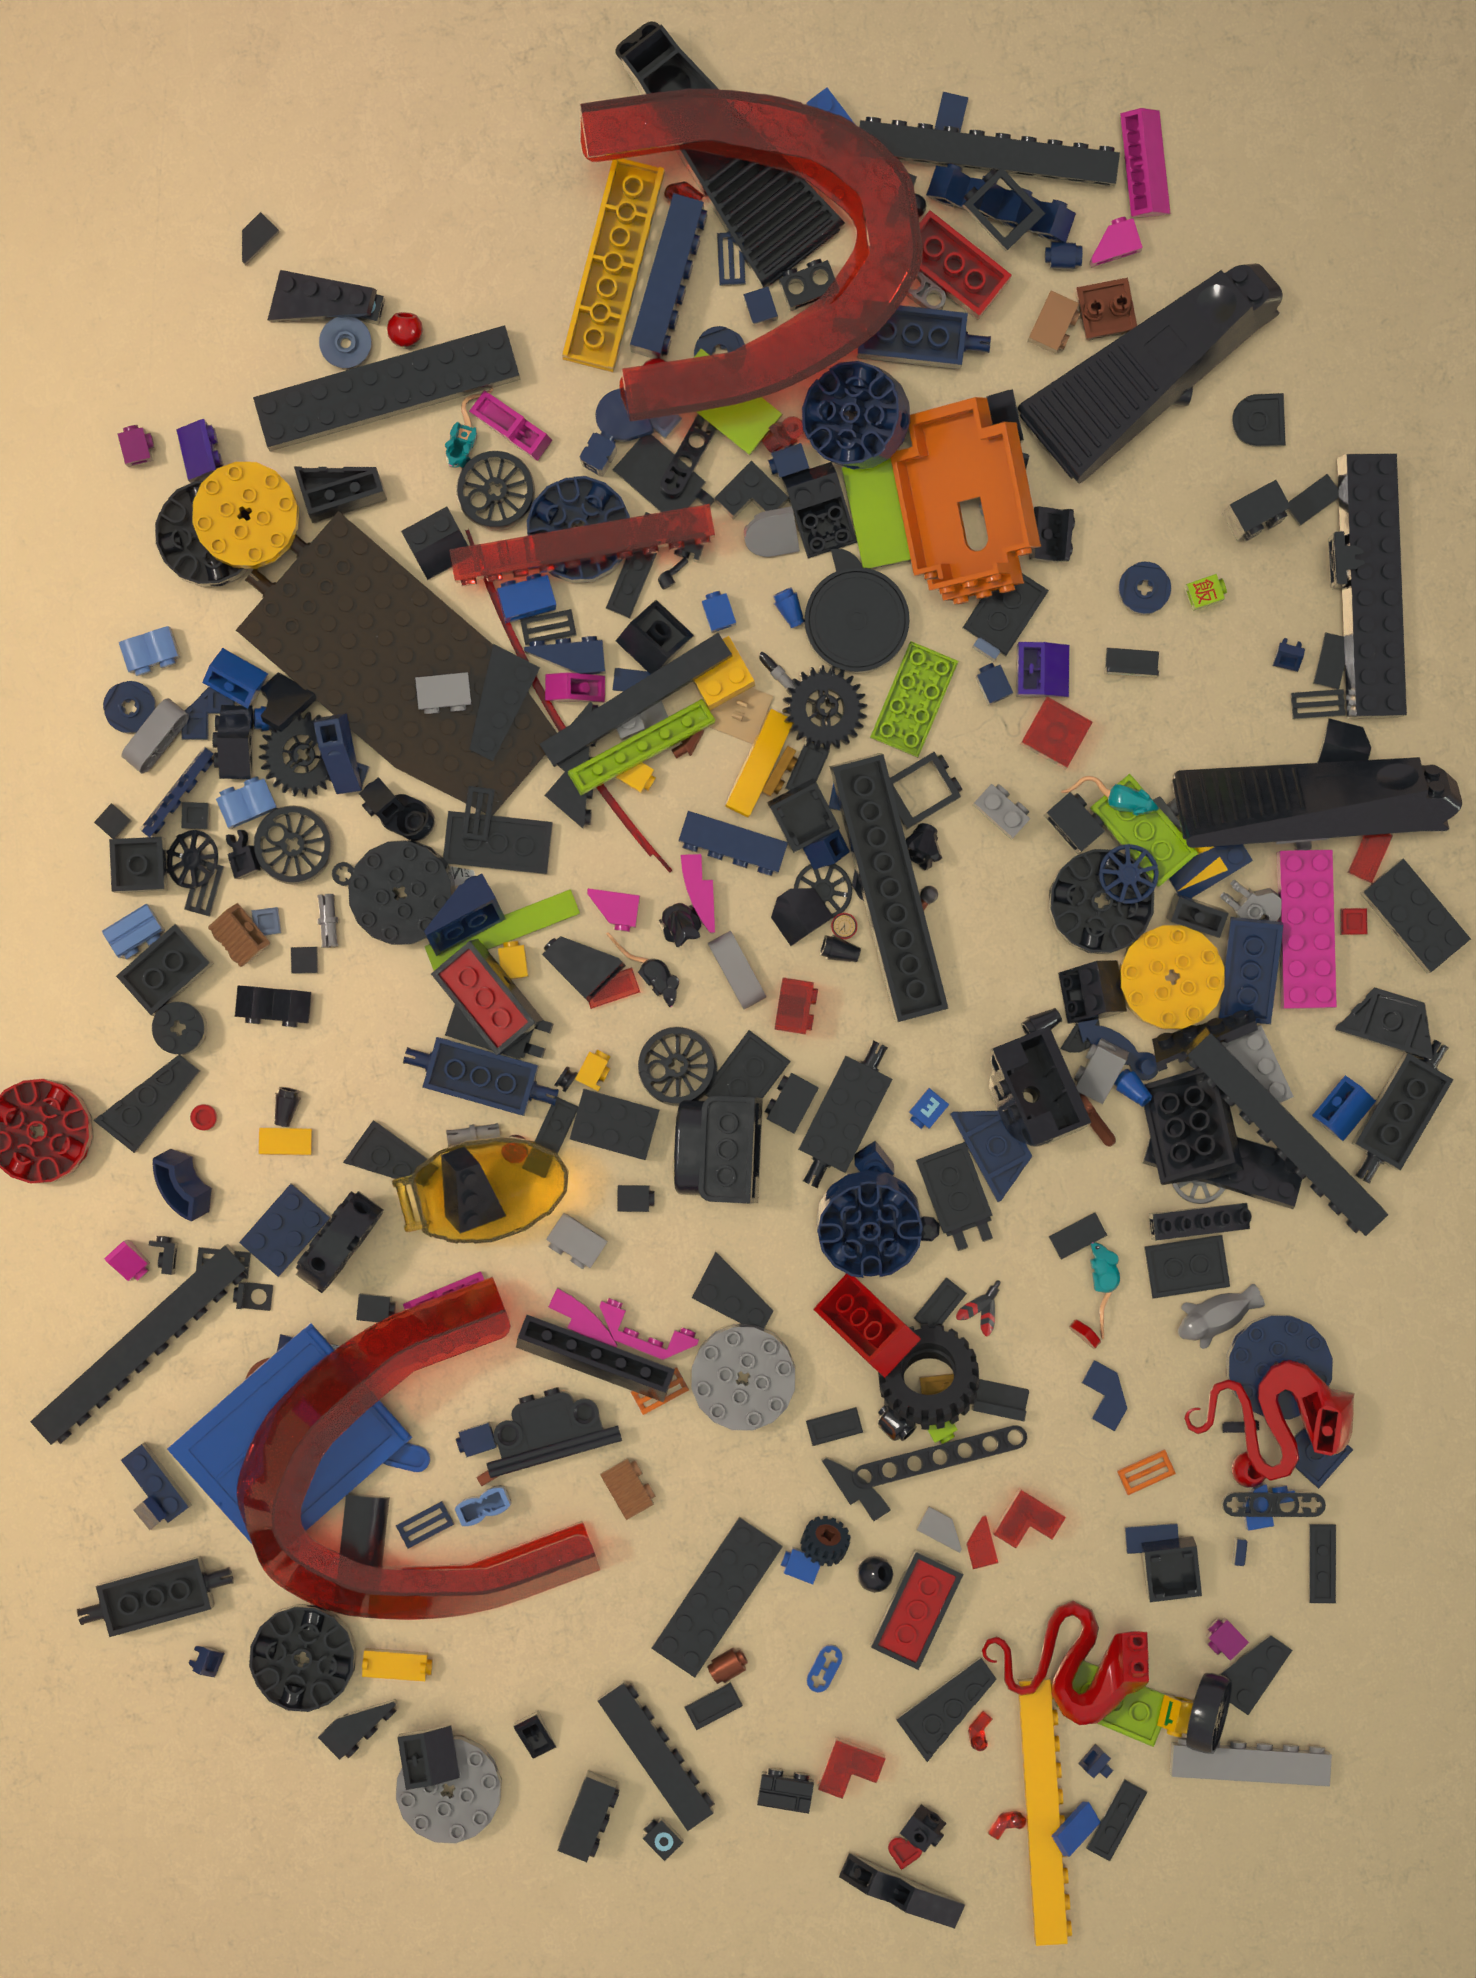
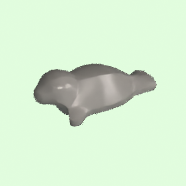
M1252 1284L1242 1294H1220L1197 1305L1186 1302L1181 1308L1188 1315L1179 1326L1178 1335L1182 1339L1192 1341L1200 1339V1347L1205 1349L1209 1347L1214 1336L1238 1324L1249 1309L1264 1307V1299L1256 1285Z

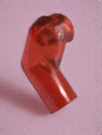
M686 181L672 183L664 191L665 198L669 201L672 200L673 193L699 201L704 197L701 192Z
M982 1711L968 1728L969 1743L977 1751H984L988 1746L984 1729L993 1718L985 1711Z
M1017 1811L1001 1813L988 1831V1834L999 1840L1005 1829H1022L1026 1825V1818Z

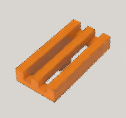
M677 1367L674 1368V1374L677 1379L671 1382L669 1389L679 1383L682 1388L666 1396L664 1402L657 1401L645 1408L643 1403L652 1398L644 1396L640 1399L639 1393L631 1391L643 1415L689 1391Z
M1165 1449L1117 1470L1127 1495L1176 1474ZM1163 1457V1462H1160L1152 1467H1149L1127 1478L1124 1475L1132 1470H1135L1143 1465H1146L1154 1460ZM1167 1466L1168 1471L1130 1488V1482Z

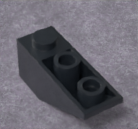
M393 1699L340 1715L318 1736V1739L339 1760L343 1756L350 1758L359 1749L357 1743L363 1737L368 1740L378 1730L375 1725L382 1718L387 1721L397 1711L394 1706L398 1701Z

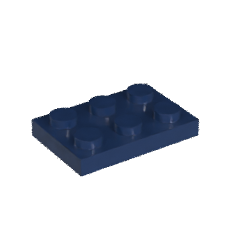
M291 1183L239 1243L279 1277L331 1217Z

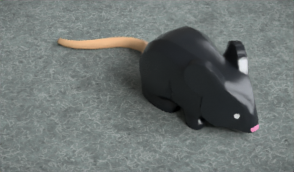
M607 932V936L627 958L643 963L638 971L639 975L649 986H653L652 990L657 996L662 994L667 1005L672 1007L677 998L678 977L671 975L668 966L662 960L655 958L647 959L629 954Z

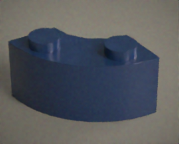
M169 1149L153 1158L152 1165L156 1185L166 1203L177 1214L192 1222L210 1211L212 1188L204 1184L197 1176L193 1167L192 1156Z

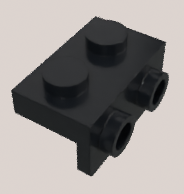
M1041 506L1034 507L1041 547L1032 549L1030 559L1055 563L1068 562L1073 551L1071 540L1072 530L1075 526L1074 510Z

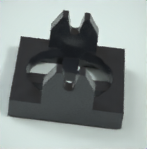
M1344 531L1334 532L1328 538L1332 590L1342 589L1347 584L1346 570H1356L1365 563L1364 560L1355 559V555L1364 553L1363 549L1355 545L1345 546Z

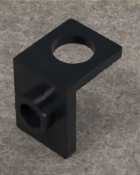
M240 1282L238 1287H234L233 1303H237L236 1309L242 1310L245 1308L270 1311L273 1285ZM262 1289L265 1291L267 1297L263 1304H255L252 1301L251 1294L254 1290Z

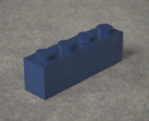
M691 811L687 812L678 840L680 843H683V849L696 853L698 848L708 851V857L721 861L723 856L733 859L732 864L747 869L748 864L758 867L757 872L772 876L773 872L779 873L788 842Z

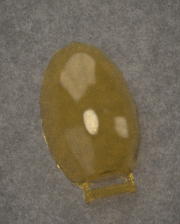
M516 1137L470 1139L440 1150L419 1165L412 1175L397 1178L391 1182L392 1186L396 1187L406 1224L404 1225L405 1232L422 1229V1232L426 1235L446 1240V1242L477 1244L494 1242L526 1231L535 1225L536 1222L550 1215L567 1192L569 1170L559 1155L546 1146ZM465 1146L480 1163L506 1217L460 1234L445 1217L441 1155ZM411 1184L421 1221H415L406 1185Z

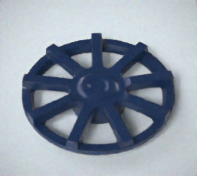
M1132 844L1121 845L1108 852L1102 860L1099 870L1100 883L1104 891L1112 899L1127 904L1137 903L1146 899L1154 891L1159 876L1158 865L1154 857L1146 849ZM1125 849L1126 862L1122 864L1114 853ZM1130 849L1141 852L1134 863L1130 861ZM1146 856L1152 866L1138 868L1139 863ZM1109 858L1119 866L1118 870L1104 869ZM1154 871L1153 882L1142 878L1140 874ZM1104 874L1117 875L1118 879L1106 885ZM1138 881L1150 887L1142 896L1136 885ZM1123 883L1120 897L1110 891L1117 884ZM1129 885L1132 886L1137 898L1124 899Z

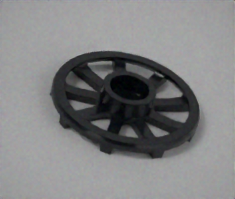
M190 830L178 834L170 849L166 852L168 854L166 871L172 880L181 887L189 889L200 887L208 882L215 873L218 864L217 846L207 833L199 830ZM198 835L206 838L196 849ZM192 836L190 848H188L184 839L186 837ZM179 843L184 850L183 854L175 852ZM211 844L214 854L204 855L202 851ZM173 856L181 858V862L172 865ZM214 859L211 871L203 866L205 860ZM181 867H184L178 879L174 871ZM199 869L207 875L201 882H198L196 870ZM189 870L191 872L192 884L184 883Z
M809 864L798 874L794 888L799 887L800 880L805 882L812 888H815L824 903L829 901L836 909V912L832 913L834 917L843 913L852 898V883L848 874L837 864L828 865L829 869L825 879H821L818 869H813L817 881L812 882L803 876L808 870L813 868ZM833 869H836L843 877L831 883L829 881ZM844 881L847 882L848 893L834 890L835 886ZM834 895L847 897L841 908L833 900L832 897Z

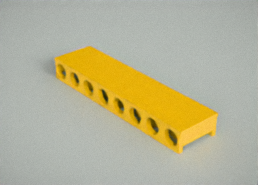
M613 155L562 354L563 360L614 372L665 173L663 167H655Z

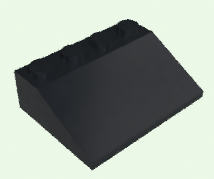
M1200 1068L1196 1071L1191 1070L1144 1084L1149 1093L1152 1094V1099L1144 1106L1161 1185L1221 1177L1244 1170L1230 1105L1221 1097L1224 1092L1218 1086L1213 1089L1203 1079L1206 1074Z

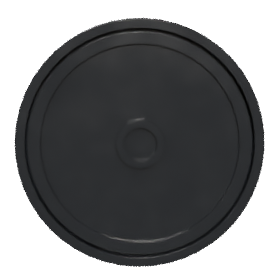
M863 567L845 568L824 578L809 597L804 618L806 636L816 655L827 665L847 673H867L889 663L901 650L908 634L910 622L908 605L899 587L886 575Z

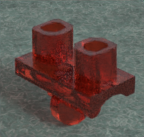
M791 416L782 422L772 424L769 427L772 433L765 437L762 443L770 453L781 448L786 449L798 443L797 438L804 432L802 420Z

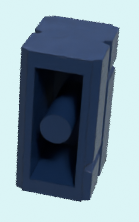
M601 431L600 434L597 432L593 433L587 442L588 447L585 446L579 456L582 466L598 476H604L609 463L613 461L617 454L615 438L604 431Z

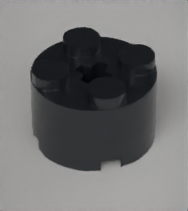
M172 1002L156 1012L152 1022V1035L157 1045L164 1051L178 1055L189 1054L197 1050L203 1043L207 1035V1022L203 1013L195 1006L184 1002ZM178 1021L186 1026V1029L182 1030V1035L174 1032L173 1029L177 1026Z

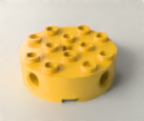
M233 462L217 468L201 483L193 501L192 523L199 541L216 560L234 568L257 569L275 562L291 547L298 530L299 507L292 489L275 470L257 462ZM243 510H246L247 512L252 511L249 514L251 519H249L248 521H246L244 518L240 519L242 517L241 512Z
M1162 925L1143 933L1127 948L1119 966L1121 989L1127 1008L1142 1022L1158 1029H1184L1202 1021L1217 1006L1224 989V965L1217 948L1202 933L1182 925ZM1169 970H1172L1173 974L1178 975V979L1174 980V985L1171 984V981L1165 980V976L1169 975Z

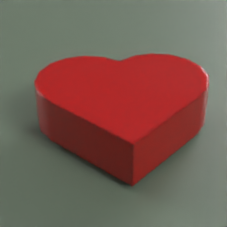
M1074 1320L1069 1326L1077 1336L1093 1349H1096L1101 1343V1339L1096 1333L1081 1321Z
M900 1836L893 1837L888 1843L889 1853L901 1870L917 1860L922 1854V1850L914 1847L909 1840H905Z

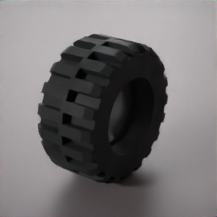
M920 1324L921 1329L917 1330L913 1326L909 1327L921 1340L885 1378L878 1372L881 1397L884 1398L887 1409L889 1411L893 1410L894 1417L899 1421L903 1418L906 1419L908 1426L914 1428L916 1424H921V1429L929 1430V1425H936L937 1429L945 1428V1422L950 1421L951 1424L959 1421V1414L965 1416L970 1410V1404H974L977 1398L979 1367L976 1362V1354L973 1349H969V1342L964 1337L959 1339L958 1332L953 1329H949L946 1332L944 1331V1326L938 1324L935 1325V1328H928V1324ZM937 1359L946 1363L953 1370L954 1379L951 1385L944 1391L934 1395H922L914 1392L905 1384L904 1373L909 1366L919 1360Z

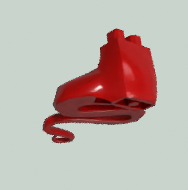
M1287 1360L1271 1366L1258 1384V1401L1266 1423L1282 1452L1280 1463L1273 1467L1265 1463L1260 1454L1251 1401L1241 1383L1228 1379L1214 1384L1209 1394L1207 1420L1203 1426L1196 1427L1192 1425L1189 1419L1192 1411L1201 1410L1199 1407L1188 1410L1184 1418L1188 1430L1196 1434L1207 1432L1214 1423L1220 1391L1227 1388L1236 1391L1242 1407L1248 1457L1254 1470L1272 1481L1291 1476L1299 1461L1297 1442L1284 1419L1278 1402L1279 1394L1284 1390H1288L1293 1394L1314 1452L1332 1456L1342 1452L1350 1441L1353 1430L1355 1393L1331 1389L1307 1365Z
M1073 1600L1057 1607L1049 1619L1038 1669L1030 1685L1021 1687L1015 1683L1013 1679L1011 1649L1006 1641L997 1636L986 1640L982 1648V1655L987 1661L997 1663V1660H991L987 1656L986 1650L989 1645L996 1643L1004 1651V1681L1008 1690L1021 1696L1034 1694L1047 1675L1060 1625L1066 1617L1075 1616L1080 1619L1082 1625L1080 1636L1063 1657L1052 1680V1696L1061 1713L1078 1725L1099 1723L1115 1710L1126 1695L1139 1691L1149 1683L1147 1632L1130 1631L1114 1635L1088 1689L1081 1694L1073 1689V1680L1080 1665L1094 1647L1099 1631L1093 1610Z

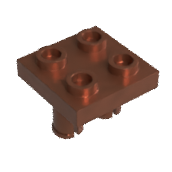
M1128 277L1076 287L1086 340L1129 332L1137 326Z

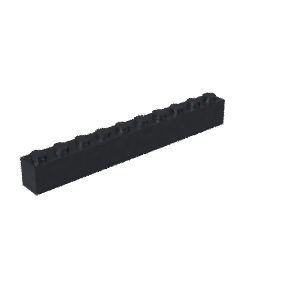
M866 117L865 121L860 120L856 150L858 155L946 166L953 164L962 168L991 171L993 168L998 171L1000 168H1003L1007 173L1107 186L1116 185L1120 152H1114L1115 148L1110 146H1099V150L1088 149L1089 144L1075 142L1073 147L1064 146L1063 141L1047 139V143L1037 142V138L1030 136H1021V140L1011 139V135L1006 133H995V137L985 136V131L969 130V134L960 133L959 128L944 126L943 130L933 129V125L918 123L917 127L907 126V122L901 120H892L891 124L881 123V118Z
M1207 1028L1183 1049L1188 1055L1185 1059L1195 1071L1200 1068L1206 1074L1203 1079L1213 1089L1218 1086L1224 1092L1221 1097L1231 1107L1236 1104L1242 1110L1239 1115L1248 1125H1251L1253 1122L1259 1128L1257 1134L1267 1144L1272 1141L1277 1146L1274 1151L1284 1161L1290 1159L1295 1164L1292 1169L1302 1179L1307 1176L1313 1182L1310 1186L1320 1198L1325 1195L1330 1200L1328 1206L1338 1216L1343 1213L1348 1218L1345 1223L1355 1233L1360 1230L1367 1236L1388 1216L1384 1208Z
M229 1244L224 1245L30 1421L31 1424L50 1445L56 1441L59 1444L63 1443L72 1434L69 1430L76 1423L79 1427L91 1417L88 1413L95 1406L99 1409L111 1399L108 1396L110 1392L115 1388L118 1391L124 1388L130 1382L127 1377L131 1373L136 1371L139 1374L150 1364L147 1359L155 1353L159 1356L169 1347L166 1342L173 1335L179 1338L189 1328L186 1324L192 1318L196 1321L199 1320L208 1311L205 1306L212 1300L215 1303L220 1301L227 1294L225 1288L231 1283L235 1286L247 1276L244 1271L249 1267Z

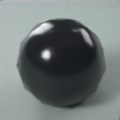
M870 1556L864 1559L858 1566V1582L867 1591L873 1593L881 1592L892 1583V1566L882 1557Z

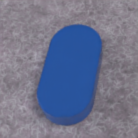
M406 1443L383 1463L412 1472H421L428 1467L430 1454L422 1446Z

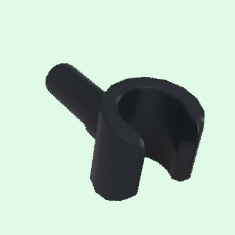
M683 558L673 568L659 576L658 582L663 590L675 584L672 576L688 563L686 558Z

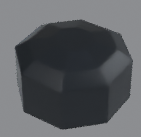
M923 1216L921 1241L932 1242L939 1236L940 1224L934 1217Z

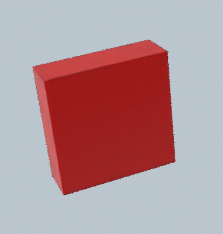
M1367 908L1340 909V935L1368 934Z

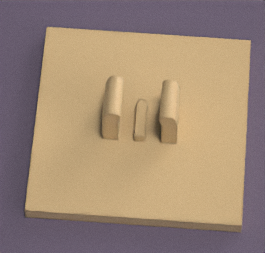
M750 688L712 709L711 713L716 721L708 727L753 744L760 732L774 696Z

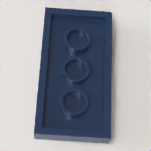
M1230 917L1224 966V989L1220 998L1218 1018L1231 1016L1240 1010L1248 1011L1253 1009L1257 1023L1271 1025L1283 922Z

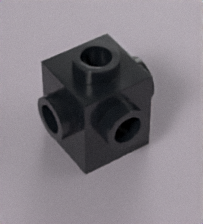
M921 1804L899 1834L909 1840L914 1847L919 1848L925 1853L930 1845L936 1847L943 1838L944 1834L941 1830L946 1825V1822L938 1814L931 1812Z

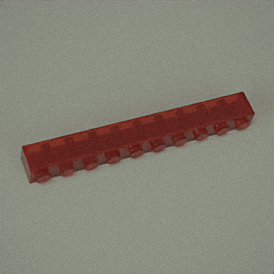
M710 504L450 549L455 582L461 583V586L464 587L475 585L477 580L487 578L488 582L503 580V575L513 574V577L527 576L530 570L539 569V573L554 571V566L565 564V568H574L581 566V561L591 560V564L606 562V557L617 555V559L633 557L632 552L643 551V555L659 552L658 548L669 546V550L684 548V543L695 542V545L711 543L710 539L715 538Z

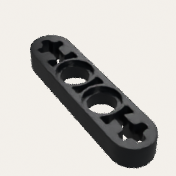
M699 414L696 416L661 479L660 491L667 498H676L683 492L717 431L710 423L706 428V432L703 431L702 427L705 419ZM692 436H700L704 440V444L699 448L691 446L689 439ZM681 457H686L691 461L692 466L686 470L680 469L677 465V460ZM676 473L679 475L676 483L677 488L668 490L666 482L671 483Z
M1231 1492L1225 1495L1222 1500V1508L1225 1513L1234 1517H1317L1323 1514L1326 1507L1324 1498L1314 1492ZM1250 1496L1248 1502L1250 1512H1245L1246 1507H1237L1235 1512H1232L1231 1507H1227V1502H1232V1497H1236L1238 1502H1246L1245 1497ZM1258 1497H1264L1268 1501V1507L1263 1512H1257L1253 1507L1254 1500ZM1284 1497H1290L1294 1501V1508L1290 1512H1283L1280 1508V1501ZM1298 1497H1302L1301 1502H1311V1498L1315 1497V1500L1320 1502V1507H1316L1315 1512H1311L1309 1507H1301L1303 1512L1300 1513L1298 1512Z

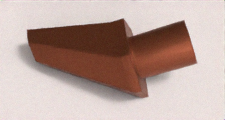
M704 730L681 741L682 744L672 749L676 759L687 752L690 756L692 755Z

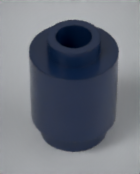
M1051 242L1050 247H1045V263H1050V268L1075 269V266H1082V245L1069 242Z

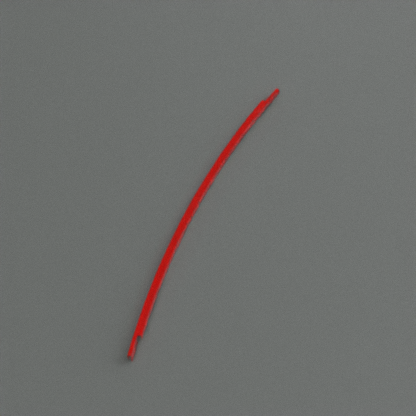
M468 528V530H465L504 630L516 655L529 662L511 623L505 624L497 591L482 552L476 551ZM536 676L532 686L558 731H561L566 726L551 701L545 700V690ZM602 784L596 787L650 857L654 855L670 873L672 869L625 814L605 785Z

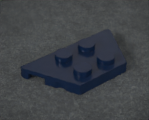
M998 1110L950 1113L997 1203L1002 1201L1005 1194L1032 1158L1030 1150L1025 1143L1018 1141L1010 1135L1003 1124Z

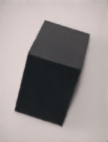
M539 1710L514 1723L513 1727L533 1759L556 1748Z

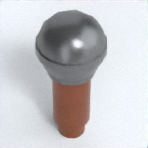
M925 886L921 890L920 899L923 910L926 909L928 904L930 905L938 898V891L933 886Z

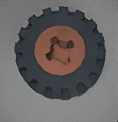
M823 1516L822 1519L815 1517L814 1521H809L800 1540V1544H802L801 1550L806 1551L805 1557H811V1562L813 1563L817 1561L820 1566H824V1563L827 1566H832L833 1563L836 1565L840 1560L842 1561L850 1545L851 1536L848 1535L849 1530L847 1527L843 1528L844 1524L841 1521L837 1523L833 1517L831 1520L828 1519V1516Z

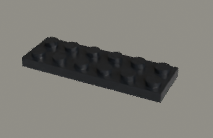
M1149 1137L1143 1164L1157 1168L1151 1137ZM1237 1137L1244 1170L1221 1177L1198 1180L1290 1209H1294L1302 1182V1178L1292 1169L1295 1164L1290 1159L1284 1161L1274 1151L1275 1148Z
M739 1517L651 1649L695 1678L783 1546Z

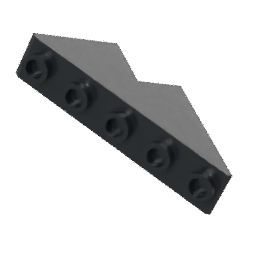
M590 701L572 723L598 708V705H594ZM596 742L558 765L565 772L544 795L583 829L586 825H591L592 810L587 809V801L593 798V789L580 795L570 779L568 771L593 758L590 757L591 747H596Z
M1247 1203L1149 1213L1151 1240L1157 1241L1250 1229L1249 1223L1252 1215L1248 1210Z
M849 1853L839 1875V1878L868 1896L889 1902L905 1913L954 1929L965 1907V1904L851 1853Z

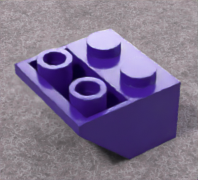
M201 419L176 429L187 478L190 483L203 481L217 468L224 466L221 454L214 447V444L218 443V439L212 424L209 425L205 419Z
M1018 642L1016 697H1069L1070 645L1048 642Z

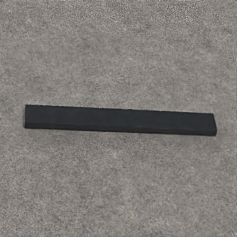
M716 633L540 743V746L553 767H556L733 655L720 634Z

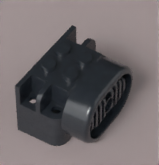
M1050 1026L991 1049L993 1054L990 1062L993 1070L989 1079L990 1093L1005 1128L1015 1139L1030 1146L1038 1147L1081 1131L1092 1123ZM1024 1092H1028L1033 1096V1103L1026 1101L1023 1095Z
M711 1096L705 1101L683 1100L680 1102L676 1116L674 1147V1185L678 1194L699 1195L709 1202L758 1203L763 1098Z

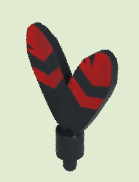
M997 1280L994 1285H990L986 1294L961 1307L956 1314V1319L967 1320L981 1311V1330L986 1337L989 1336L995 1325L994 1299L1000 1291L998 1287L1001 1282Z

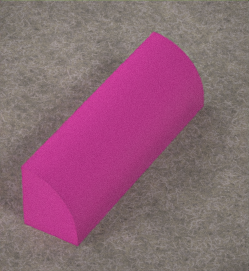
M1139 108L1120 113L1131 217H1153L1171 214L1160 110Z

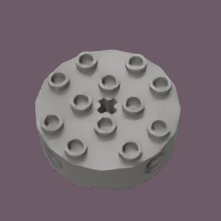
M733 1324L715 1331L700 1346L692 1365L691 1389L699 1408L714 1423L731 1430H756L773 1423L787 1409L795 1391V1364L788 1347L774 1332L756 1325ZM742 1371L743 1374H750L747 1383L743 1380L740 1382L737 1380L739 1372Z
M453 1735L460 1778L433 1786L406 1790L402 1768L397 1777L396 1801L402 1818L416 1834L433 1842L458 1843L475 1837L491 1823L501 1800L502 1778L495 1759L481 1744L463 1736ZM446 1783L448 1786H455L452 1795L449 1792H443Z

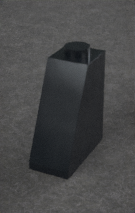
M562 936L558 939H551L545 945V952L542 954L588 1002L626 966L618 957Z

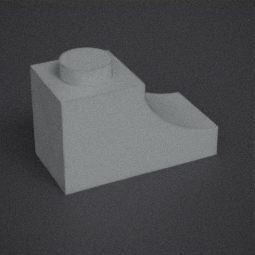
M662 701L618 727L617 731L621 741L667 718L668 715Z

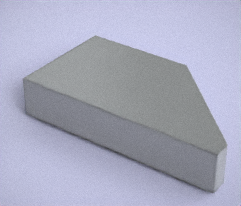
M928 1507L917 1527V1531L960 1553L962 1549L952 1518Z

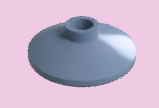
M336 317L330 320L320 333V351L323 357L333 366L339 368L355 367L362 363L370 352V332L365 324L357 318ZM344 339L351 341V345L348 348L341 346V342Z

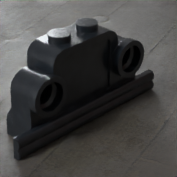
M559 1387L543 1391L545 1396L534 1398L533 1394L518 1398L519 1403L512 1410V1420L502 1421L494 1430V1440L498 1445L502 1459L486 1463L490 1478L620 1442L622 1437L619 1427L617 1425L603 1429L599 1409L595 1402L586 1398L574 1402L573 1396L567 1391H560Z

